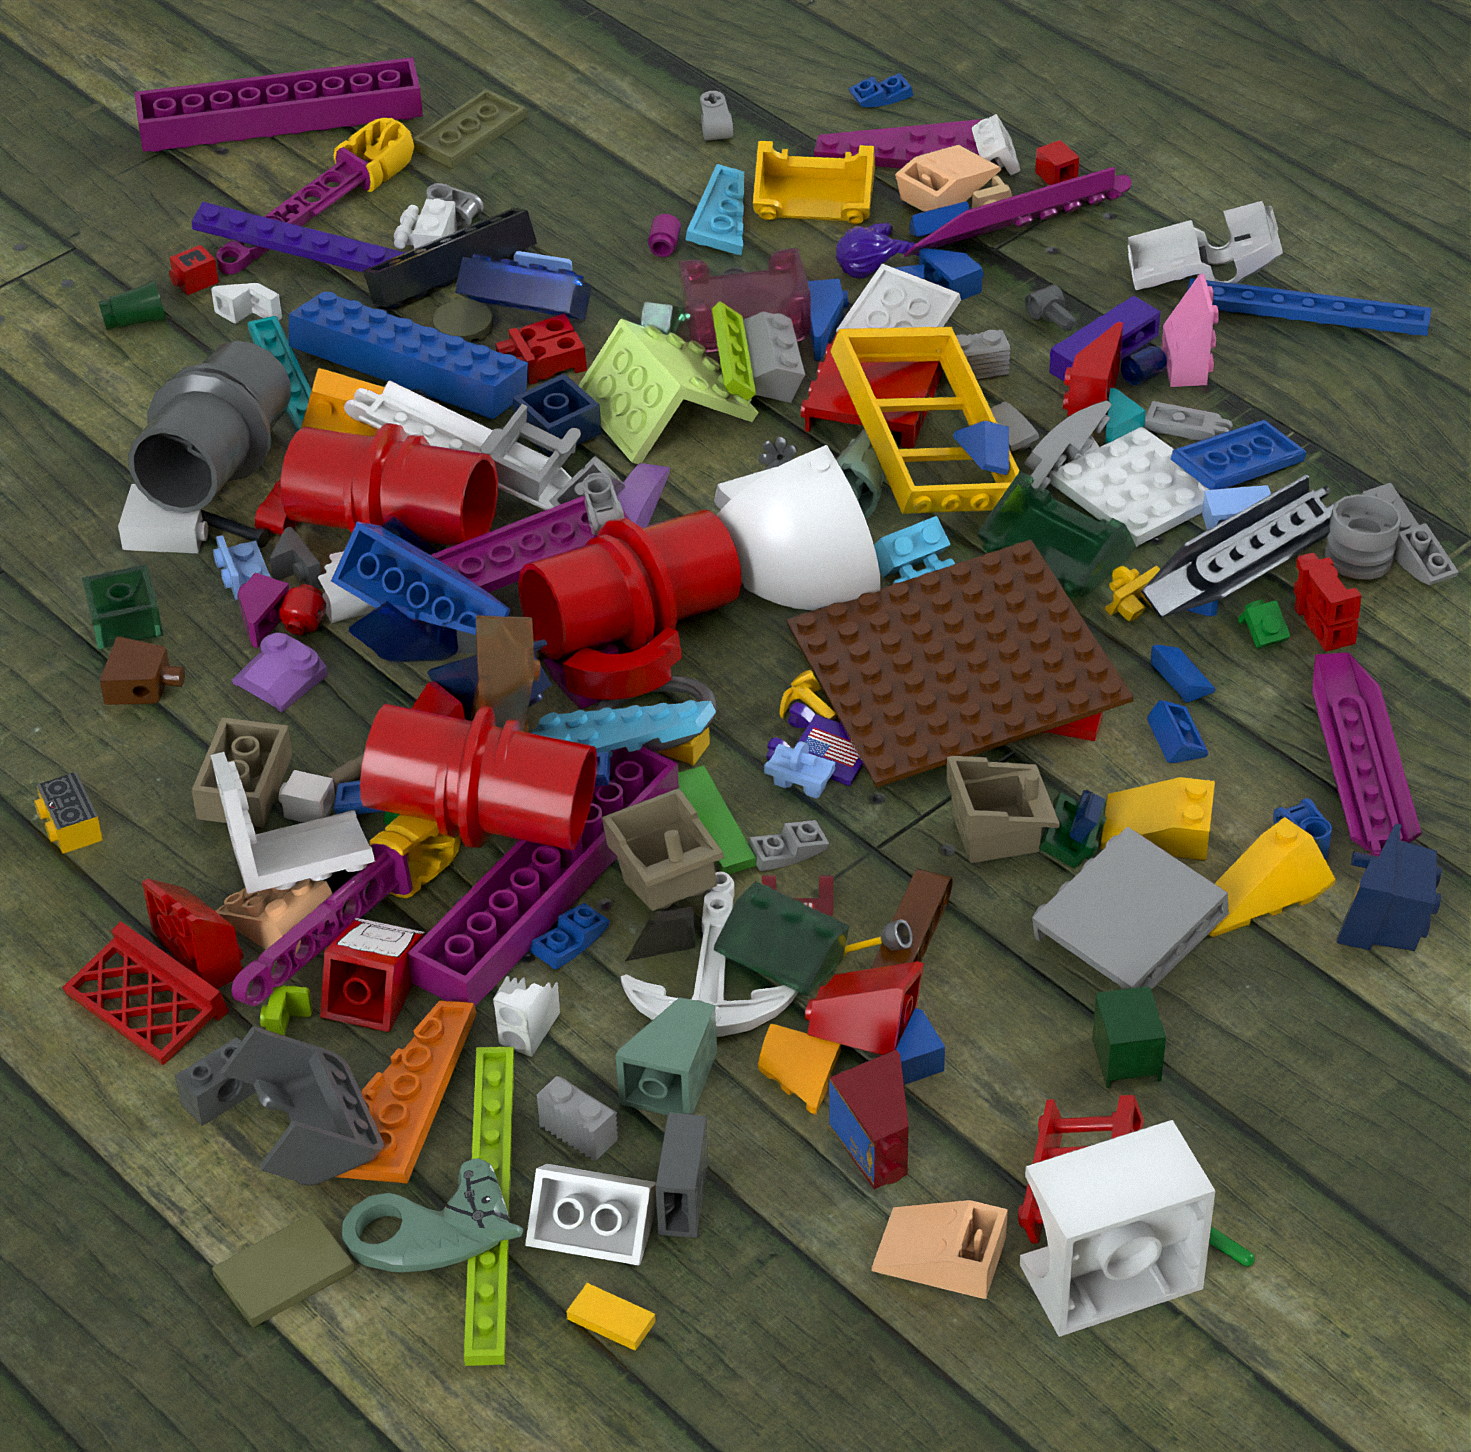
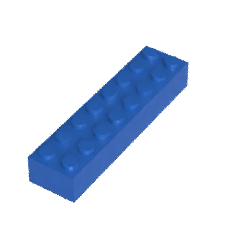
M323 291L289 313L290 347L387 382L392 381L404 388L491 419L496 418L512 406L513 397L526 391L527 362L516 359L515 356L510 354H502L490 350L487 346L467 342L459 336L444 334L433 327H424L413 323L410 319L387 314L384 310L364 306L358 301L341 298L333 292Z

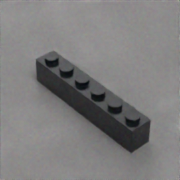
M514 207L363 270L373 304L383 306L386 309H393L402 305V300L409 297L419 298L428 294L427 290L435 286L441 288L452 284L454 278L472 276L478 273V268L498 265L503 262L504 257L514 256L516 251L528 252V247L537 244L528 210Z

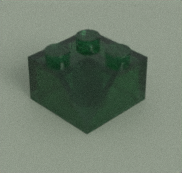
M147 564L82 577L87 608L98 649L113 647L116 637L140 641L163 636L159 608Z

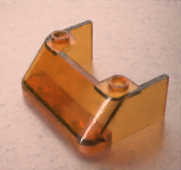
M476 616L478 678L470 721H473L481 705L494 708L497 727L503 728L507 720L515 719L519 720L520 730L528 733V720H526L532 685L533 681H539L540 660H534L532 618Z

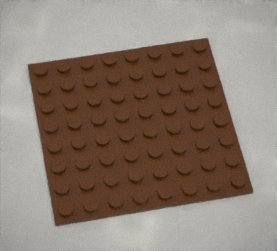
M1032 540L1017 543L998 551L986 553L946 568L881 588L876 593H864L855 600L833 603L829 606L786 619L792 635L876 788L946 765L947 757H969L1134 702L1133 695Z

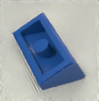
M964 201L914 214L911 217L909 234L920 237L933 233L964 211L970 210L968 202Z
M1163 645L1152 646L1151 664L1186 703L1215 692V687L1180 648Z
M1159 700L1148 714L1147 721L1168 763H1178L1206 757L1209 754L1187 707Z

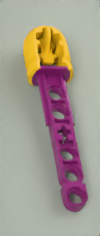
M392 118L375 119L353 134L348 141L345 140L334 149V166L264 217L303 226L356 186H360L368 192L374 191L382 182L389 180L410 162L414 150L410 131L402 123ZM329 182H337L340 184L337 187L326 186V184ZM309 197H318L320 199L317 202L306 201ZM231 240L217 251L218 269L225 274H236L251 264V260L259 258L270 249L260 246L249 248L244 246V242H234ZM226 257L237 258V260L232 263H226L223 261V259Z
M400 814L385 827V831L378 833L370 840L375 862L369 863L366 868L359 871L265 950L256 962L252 961L238 973L232 985L234 999L250 1006H257L273 993V987L284 984L332 943L356 918L360 919L389 893L399 898L413 896L421 889V885L431 881L454 860L461 842L460 834L456 838L447 837L439 833L435 821ZM370 881L369 889L365 895L366 887ZM347 901L346 909L342 914L343 906ZM301 940L300 948L298 952L295 954L296 946L298 942ZM277 960L275 971L271 975L272 967L274 965V962ZM253 980L252 989L250 993L247 995L248 987L251 981Z

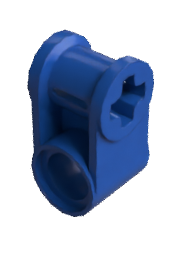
M1305 798L1296 806L1287 809L1279 807L1274 810V825L1286 817L1312 835L1324 859L1327 860L1329 857L1332 826L1317 810L1312 800Z

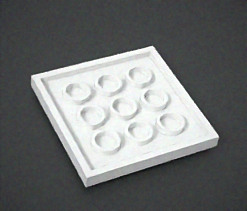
M1140 427L1061 466L1057 472L1053 470L1049 474L1050 484L1117 533L1119 532L1135 547L1203 512L1204 492L1209 490L1170 460L1174 449L1144 427Z

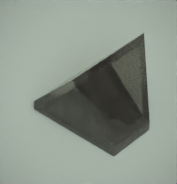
M678 905L648 911L649 919L625 961L695 948L693 906Z

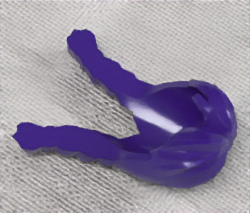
M889 222L877 223L869 227L856 226L847 230L845 236L841 237L838 241L835 258L844 273L849 274L853 278H865L877 271L881 264H884L896 253L905 254L915 243L897 239L892 240L887 237L893 230V226Z

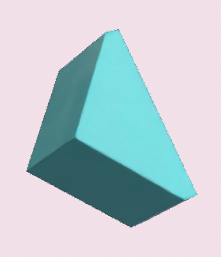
M1110 388L1109 402L1112 405L1107 415L1110 419L1106 425L1105 444L1140 427L1145 428L1146 410L1119 390Z

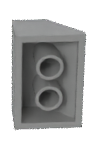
M763 311L744 319L743 323L754 379L755 395L791 403L805 376L791 318L783 314H772Z

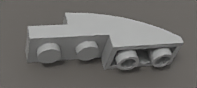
M1110 402L1097 403L1074 413L1054 427L1039 442L1024 462L1034 472L1026 481L1027 489L1022 498L1029 501L1035 492L1041 495L1051 479L1046 477L1051 469L1057 472L1066 459L1071 462L1078 453L1084 456L1094 442L1090 438L1092 432L1095 430L1100 433L1110 419L1106 415V412L1112 405Z
M1391 483L1363 491L1362 495L1382 498L1393 504L1400 512L1401 525L1395 542L1396 550L1393 556L1407 572L1427 585H1432L1458 575V570L1426 523L1422 525L1417 523Z

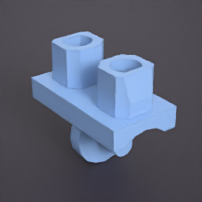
M802 741L798 742L794 749L778 744L772 758L764 765V774L773 776L774 785L787 788L795 783L803 786V791L807 796L814 798L820 797L827 781L835 771V762L809 754V745Z

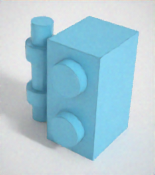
M937 516L884 536L874 544L882 578L900 573L901 578L894 580L893 584L955 564L951 558L942 562L937 558L950 546ZM924 562L926 568L917 572L913 570V566Z

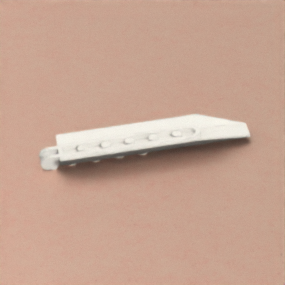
M388 381L383 393L380 395L370 390L367 391L364 388L357 389L353 395L355 400L350 399L344 406L345 413L357 421H362L377 429H380L385 423L401 425L407 436L414 434L424 435L431 446L481 453L480 448L493 431L392 381ZM515 442L503 459L538 475L549 460V457ZM561 467L540 495L539 501L499 482L498 488L537 507L548 510L554 507L549 500L572 477Z

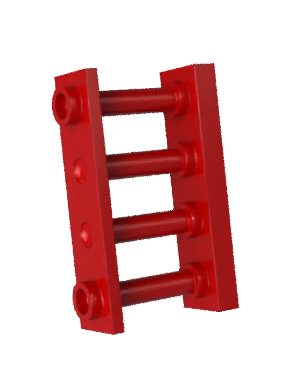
M1120 1095L1117 1111L1112 1112L1111 1116L1062 1118L1054 1099H1047L1044 1114L1039 1116L1038 1119L1039 1136L1032 1164L1088 1147H1060L1063 1133L1112 1131L1111 1139L1142 1130L1145 1120L1135 1095ZM1028 1183L1024 1203L1018 1208V1222L1020 1227L1025 1229L1031 1244H1036L1040 1240L1043 1220L1035 1196Z

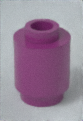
M660 214L653 219L648 245L654 255L667 257L675 251L681 229V224L676 217L670 214Z

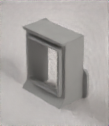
M521 404L503 430L497 428L491 432L482 444L480 451L481 453L489 454L495 462L499 483L539 501L540 495L571 453H575L576 442L580 438L581 432L577 428H571L564 438L560 439L527 423V406ZM520 436L554 452L538 475L503 459Z

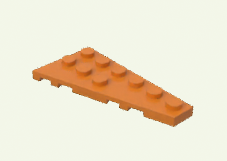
M439 1001L413 1030L415 1036L404 1049L398 1048L390 1057L392 1063L383 1073L377 1072L362 1089L361 1094L380 1133L384 1147L374 1160L336 1177L408 1183L477 1012L474 1003Z

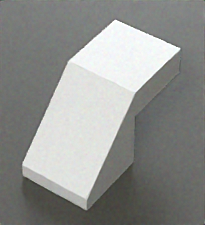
M259 283L219 285L211 288L215 313L235 324L252 312L262 318L277 316L278 320L282 319L279 294Z

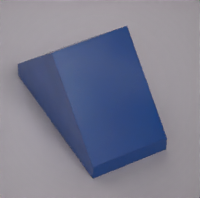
M982 421L955 431L952 437L981 469L1007 475L1009 471L1008 426Z
M915 1008L895 1049L900 1054L904 1085L944 1071L945 1046L923 1010Z

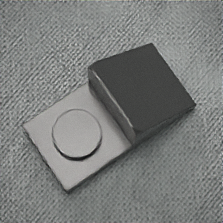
M286 528L270 557L273 578L282 580L295 574L299 582L303 581L306 585H311L317 589L322 588L323 586L318 579L321 575L320 562L293 528Z

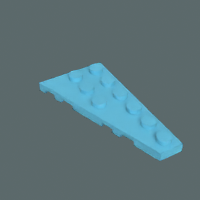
M689 700L678 704L659 703L654 706L644 707L633 705L622 709L603 708L599 711L588 712L578 710L565 714L553 712L539 720V724L532 734L595 746L597 753L608 752L609 757H612L613 753L611 750L627 747L629 752L641 749L643 744L655 738L664 743L701 733L716 711L711 701L695 702L694 700Z

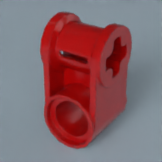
M278 480L256 511L255 527L257 530L264 528L269 533L282 536L286 528L292 527L294 530L298 521L290 520L284 512L281 500V480Z

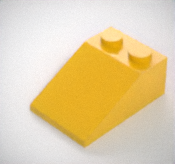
M1179 777L1108 794L1105 810L1106 821L1103 826L1100 849H1105L1107 842L1113 836H1118L1126 827H1129L1173 857L1206 861L1215 781Z

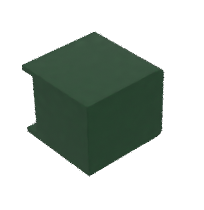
M1145 986L1097 993L1092 1041L1106 1088H1110L1112 1080L1156 1075L1158 1082L1162 1081L1166 1035L1151 988Z

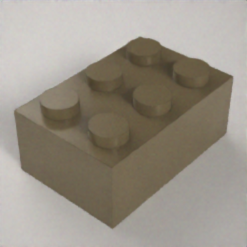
M222 717L192 787L196 818L227 823L210 756L224 752L227 762H235L249 806L247 811L250 815L251 823L254 827L264 828L292 757L289 728L287 725Z

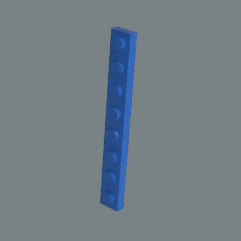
M1190 278L1188 290L1196 279ZM1206 280L1207 286H1212L1213 288L1212 305H1217L1218 310L1231 313L1240 312L1256 314L1258 316L1280 317L1288 320L1312 321L1320 324L1344 325L1351 328L1360 327L1376 329L1378 331L1400 332L1409 335H1428L1431 308Z

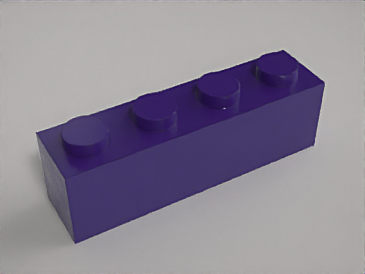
M1132 296L1052 347L1049 373L1064 381L1066 368L1073 366L1076 354L1117 322L1123 323L1122 360L1159 336L1161 311Z

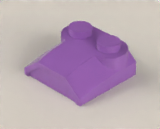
M273 633L262 640L260 644L261 652L232 680L235 686H240L276 707L282 713L327 677L328 674L326 665L315 650L287 634Z

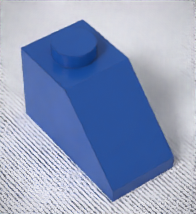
M928 248L919 250V265L924 264L926 281L959 293L961 300L982 292V267L966 253Z

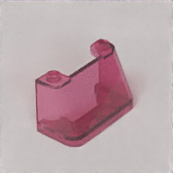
M798 248L783 249L773 253L769 258L768 270L711 277L708 265L704 261H679V275L690 340L701 344L706 349L705 352L719 351L712 308L719 301L741 314L743 320L763 311L772 314L779 313L791 318L797 341L803 340L810 333L811 293Z

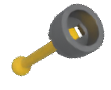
M902 919L896 920L883 927L880 937L847 946L837 944L833 948V954L837 958H843L849 952L882 943L890 950L909 948L912 944V931L906 921Z

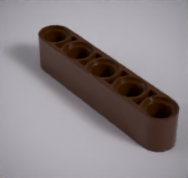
M918 868L915 870L892 920L893 922L902 919L908 923L912 931V944L909 948L902 950H890L882 943L871 969L916 961L922 962L948 904L953 885L952 877Z

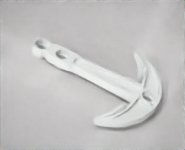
M715 872L717 886L706 890L702 915L703 939L694 995L691 1000H700L716 1006L717 1037L750 1031L778 1016L794 1000L800 990V984L794 981L774 988L754 990L751 993V1000H724L727 936L731 933L735 886L729 874ZM627 974L621 976L622 986L631 1003L651 1020H654L678 999L666 996V990L663 986L646 983Z

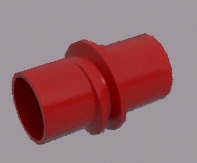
M385 423L377 430L374 437L303 427L296 432L288 446L281 474V500L284 512L290 520L348 529L351 533L357 522L374 524L383 527L407 542L418 540L455 546L486 534L490 531L498 497L496 465L489 454L431 446L424 435L414 434L407 436L401 425Z
M698 510L643 528L628 518L613 519L607 521L599 530L598 536L589 539L585 546L525 564L520 570L519 600L524 620L533 640L536 642L545 639L548 645H545L540 650L550 659H561L574 655L580 649L586 647L592 649L620 639L629 649L638 650L648 644L667 627L676 629V623L679 620L733 603L739 596L741 569L736 547L728 529L720 518L710 510Z
M384 704L373 721L366 742L360 778V798L363 807L435 821L440 834L456 838L460 834L464 845L468 847L481 848L492 834L575 850L585 829L593 798L597 772L596 747L522 732L519 720L515 719L507 720L503 728L497 727L494 708L481 705L473 721Z

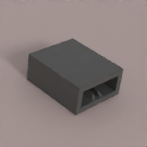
M668 1113L656 1182L658 1235L697 1238L708 1171L707 1116L690 1113Z

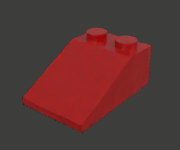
M1122 322L1115 323L1076 354L1073 366L1066 368L1064 385L1069 386V391H1065L1063 410H1068L1067 418L1091 405L1104 401L1109 402L1110 388L1115 389L1120 372L1123 336Z

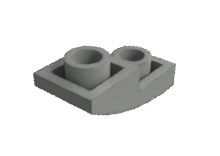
M1004 401L990 408L997 424L1009 427V450L1012 452L1024 450L1030 446L1031 442L1039 439L1035 428L1011 404Z
M813 820L784 823L781 834L749 837L748 845L756 857V866L759 871H765L792 865L813 857L828 849L829 842L817 821Z

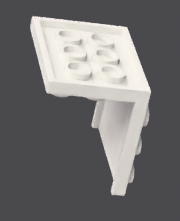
M224 752L210 755L234 854L247 894L274 887L277 890L289 889L297 885V881L309 878L313 881H320L331 877L333 872L344 869L348 872H355L366 868L368 863L375 862L372 847L369 846L355 810L255 835L254 827L247 811L249 806L235 762H227Z

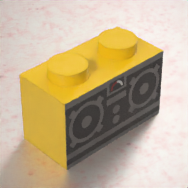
M77 772L36 785L39 799L34 800L37 814L40 820L47 819L48 822L44 824L48 838L51 843L57 841L62 854L103 841L98 816Z

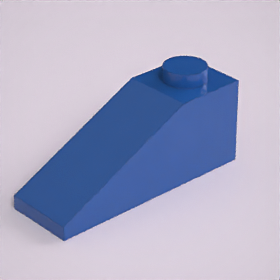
M840 279L804 281V308L815 361H820L824 356L827 344L831 343L837 333L836 329L843 321V309L849 306L847 290L842 291Z

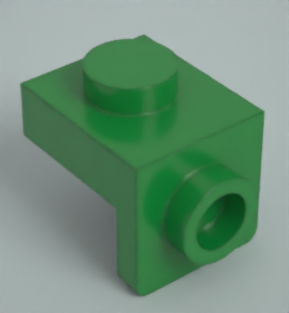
M1263 599L1253 601L1245 606L1246 610L1238 617L1240 624L1247 623L1257 649L1287 641L1291 637L1277 600L1265 603Z

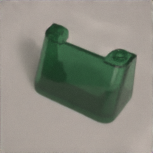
M1019 471L977 531L979 538L984 543L982 548L987 553L1017 543L1032 540L1066 594L1074 599H1077L1078 596L1086 597L1107 579L1114 569L1125 563L1136 549L1126 524L1114 518L1109 522L1102 518L1098 522L1053 499L1050 491L1046 489L1041 491L1038 488L1032 487L1033 477Z

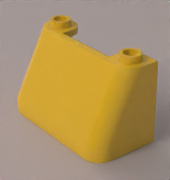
M758 141L753 195L754 212L765 220L794 218L847 221L852 224L862 223L870 215L875 174L874 146L860 145L858 154L854 156L851 155V152H845V158L789 156L788 149H782V153L775 151L772 141Z

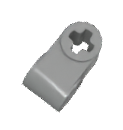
M718 91L703 93L700 97V105L703 113L701 115L704 141L733 138L732 117L728 111L725 96Z
M443 183L433 184L426 190L427 199L455 202L457 229L459 230L470 226L472 218L479 216L483 211V202L473 193L465 192Z
M603 473L588 475L583 480L582 485L590 528L593 536L598 535L599 530L607 521L624 518V513L610 477Z

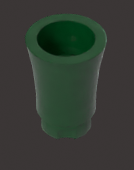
M155 279L140 287L110 296V299L98 302L107 330L117 326L118 328H123L139 323L166 320Z

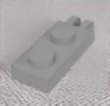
M1152 401L1145 418L1146 430L1200 441L1229 432L1233 426L1230 420L1222 419L1217 413Z

